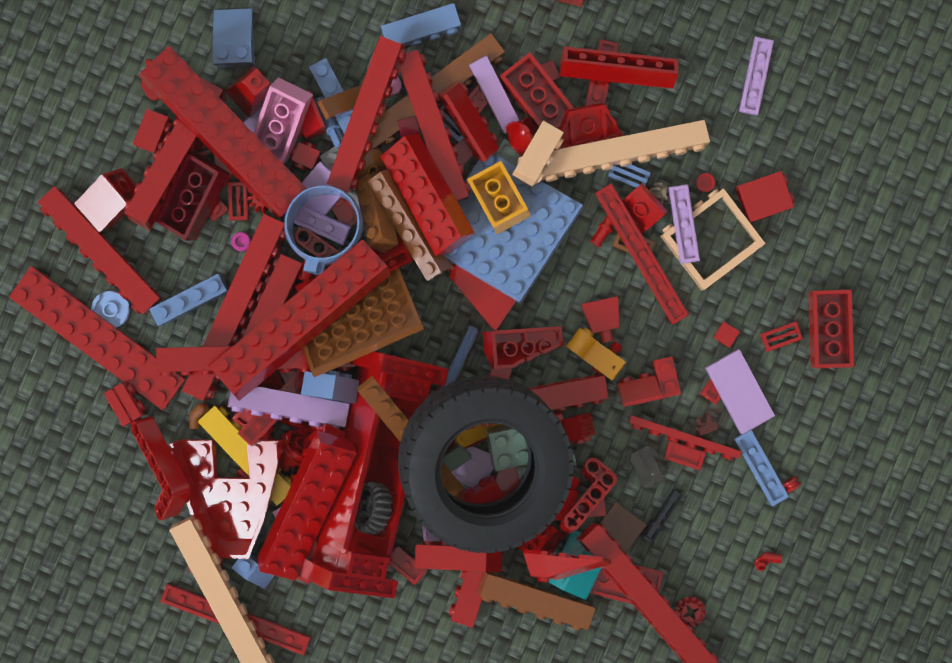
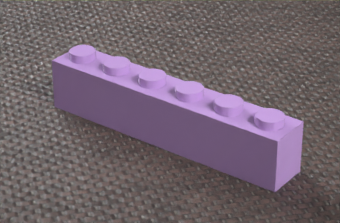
M257 386L240 401L230 391L227 407H232L231 411L240 413L248 410L251 411V415L263 416V413L270 414V418L282 420V417L290 418V422L301 424V421H307L310 426L320 427L321 424L327 423L340 430V428L346 426L349 404Z

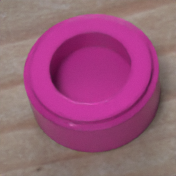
M244 232L236 233L231 240L233 248L241 252L246 251L251 242L250 236Z

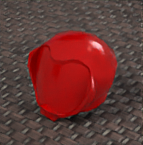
M530 118L513 121L506 126L509 143L515 152L521 156L524 155L539 129L532 123Z

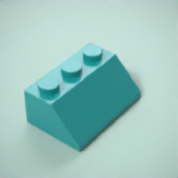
M576 530L570 535L562 553L572 554L575 557L577 555L590 556L576 539L582 532ZM599 567L559 580H549V583L587 600L602 568Z

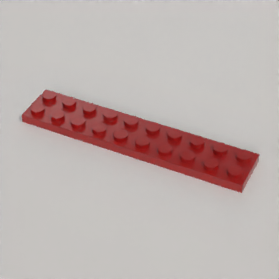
M30 266L9 296V298L123 382H126L127 385L131 383L134 390L161 410H165L186 381V378L178 372H173L171 376H161V372H157V359L155 355L95 311H92L91 308L34 266Z

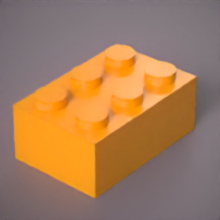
M502 161L467 179L496 234L531 217L525 202Z

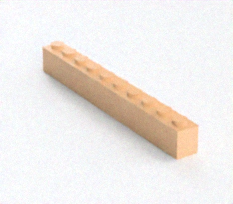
M705 120L553 150L551 155L554 158L549 167L545 165L542 169L545 174L541 180L551 182L557 180L560 176L570 178L580 172L590 174L595 172V169L609 170L614 165L620 164L621 167L631 165L634 161L644 163L654 157L663 159L668 157V154L683 155L688 150L693 149L694 152L702 151L710 143ZM519 157V158H518V160H517V165H518V163L520 162V160H521L522 157Z
M192 515L172 525L170 532L240 663H274L271 654H267L264 649L265 643L262 637H258L255 632L257 629L252 620L249 621L245 605L243 603L240 604L236 588L234 586L231 587L228 573L226 570H222L219 565L221 563L219 556L211 550L210 547L212 545L207 536L204 537L200 521L198 519L195 520Z

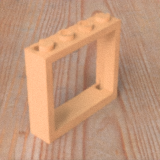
M724 188L721 191L716 189L708 195L710 199L705 203L701 200L694 205L693 218L722 198L754 242L704 280L691 262L682 264L701 291L708 288L766 244ZM669 224L662 230L664 234L660 237L679 260L677 244L671 237L675 233V228L672 224Z

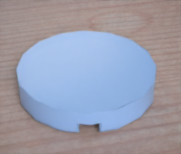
M106 291L96 296L91 310L118 328L129 318L130 304L118 292Z

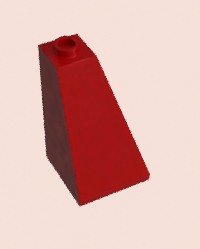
M252 66L224 91L244 114L250 118L263 107L271 84L256 67Z
M453 263L448 271L451 273L449 275L450 279L488 325L496 331L516 301Z

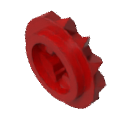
M689 596L681 599L675 608L682 616L681 620L684 624L687 623L691 627H695L704 621L706 609L703 602L696 597ZM687 605L691 609H696L694 612L695 619L690 615L684 616L688 612Z

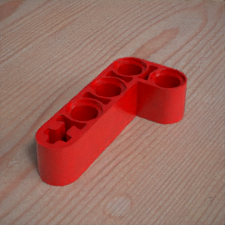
M596 458L588 459L581 468L582 475L592 485L562 519L560 527L566 534L574 533L617 482L614 472ZM588 465L594 466L596 471H589ZM602 478H608L610 485L604 484ZM591 491H595L598 494V499L592 498ZM579 505H583L587 513L580 512ZM573 517L577 518V519L575 520V522L572 524V526L570 527V526L568 525L569 521H570Z

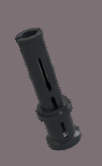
M672 489L653 519L651 518L648 521L649 525L639 536L654 545L657 535L660 531L664 530L663 525L683 495Z

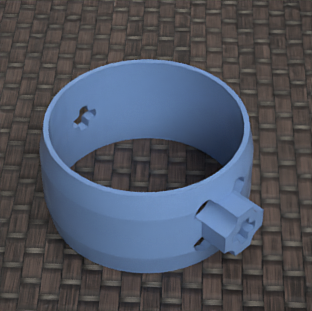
M315 186L302 191L293 199L285 216L284 227L287 240L293 250L306 260L303 271L311 274L320 275L325 271L326 266L332 265L360 242L364 236V220L359 206L348 193L333 186ZM336 195L349 201L355 208L357 230L352 242L342 252L326 258L312 257L301 252L293 236V223L297 212L307 201L314 197Z

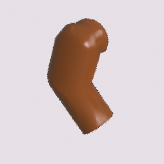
M197 404L191 410L189 429H199V418L209 411L207 404Z

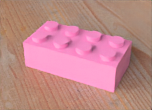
M278 77L269 87L254 134L285 164L291 157V151L297 141L313 94Z

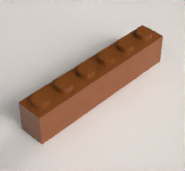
M381 171L368 180V185L425 279L429 281L450 269L452 266L444 254L435 256L389 171Z
M491 572L483 573L477 591L483 601L492 603L494 600L500 602V606L508 609L513 606L517 608V611L524 614L532 612L535 613V617L546 620L548 617L553 619V622L556 624L564 625V623L571 625V628L581 631L582 628L589 629L596 609L589 603Z

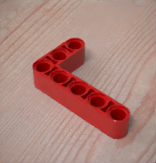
M149 416L131 422V431L162 488V492L155 504L156 516L161 521L180 514L190 494L189 484L153 417Z

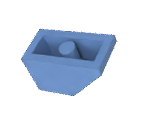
M250 554L248 559H238L232 566V569L243 578L263 589L266 588L275 576L260 572L257 558L253 554Z

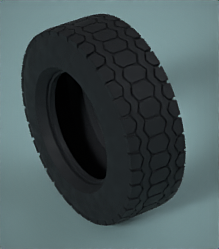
M476 376L475 378L469 377L460 381H454L427 397L424 403H421L414 411V414H412L406 424L407 427H405L401 437L398 453V470L402 488L410 508L419 522L432 535L452 547L475 553H481V551L483 553H495L496 550L501 552L509 550L510 547L513 549L523 545L522 542L525 541L527 543L536 537V534L539 535L547 528V524L550 525L557 517L556 514H559L564 506V501L566 502L573 479V455L567 433L558 417L547 404L533 391L519 383L493 376ZM486 423L502 424L519 432L524 437L527 445V468L520 483L508 495L494 502L469 503L453 496L443 486L441 478L443 457L452 441L462 432L476 425Z

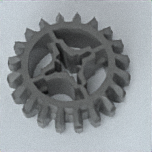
M374 481L364 483L354 524L358 531L369 535L380 534L385 529V525H388V519L391 518L390 513L393 511L391 509L393 502L391 501L390 489L386 485Z

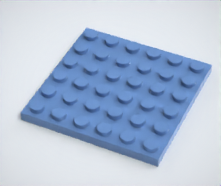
M493 154L485 162L479 160L468 178L502 161L525 202L531 217L496 234L471 189V192L468 193L469 198L459 201L458 204L475 234L453 251L444 255L450 262L521 304L583 209V205L542 181L533 186H528L527 183L522 184L519 178L512 175L516 166Z

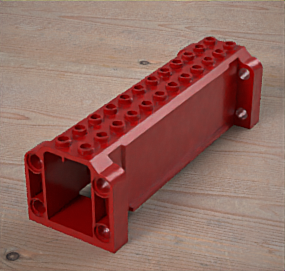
M376 351L357 358L351 363L359 366L356 380H359L358 387L373 376L408 420L419 405L423 404L424 400L428 397L431 383L445 386L449 370ZM357 391L356 403H349L346 426L343 428L345 432L344 439L353 441L357 454L318 533L313 559L305 558L301 577L330 591L395 599L399 581L386 576L390 560L387 556L392 553L405 498L398 470L400 441ZM374 481L382 483L390 489L391 501L393 502L391 509L393 511L390 513L391 518L388 519V525H385V529L380 534L369 535L358 531L354 524L364 483Z

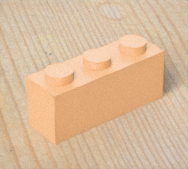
M543 121L512 175L531 186L536 181L540 183L545 174L542 169L545 165L549 167L554 156L551 154L554 148L557 150L560 148L564 141L561 139L564 132Z

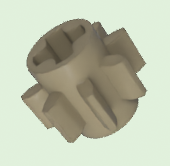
M663 182L654 183L655 188H650L649 191L663 206H667V201H670L669 186H667V183L663 184Z

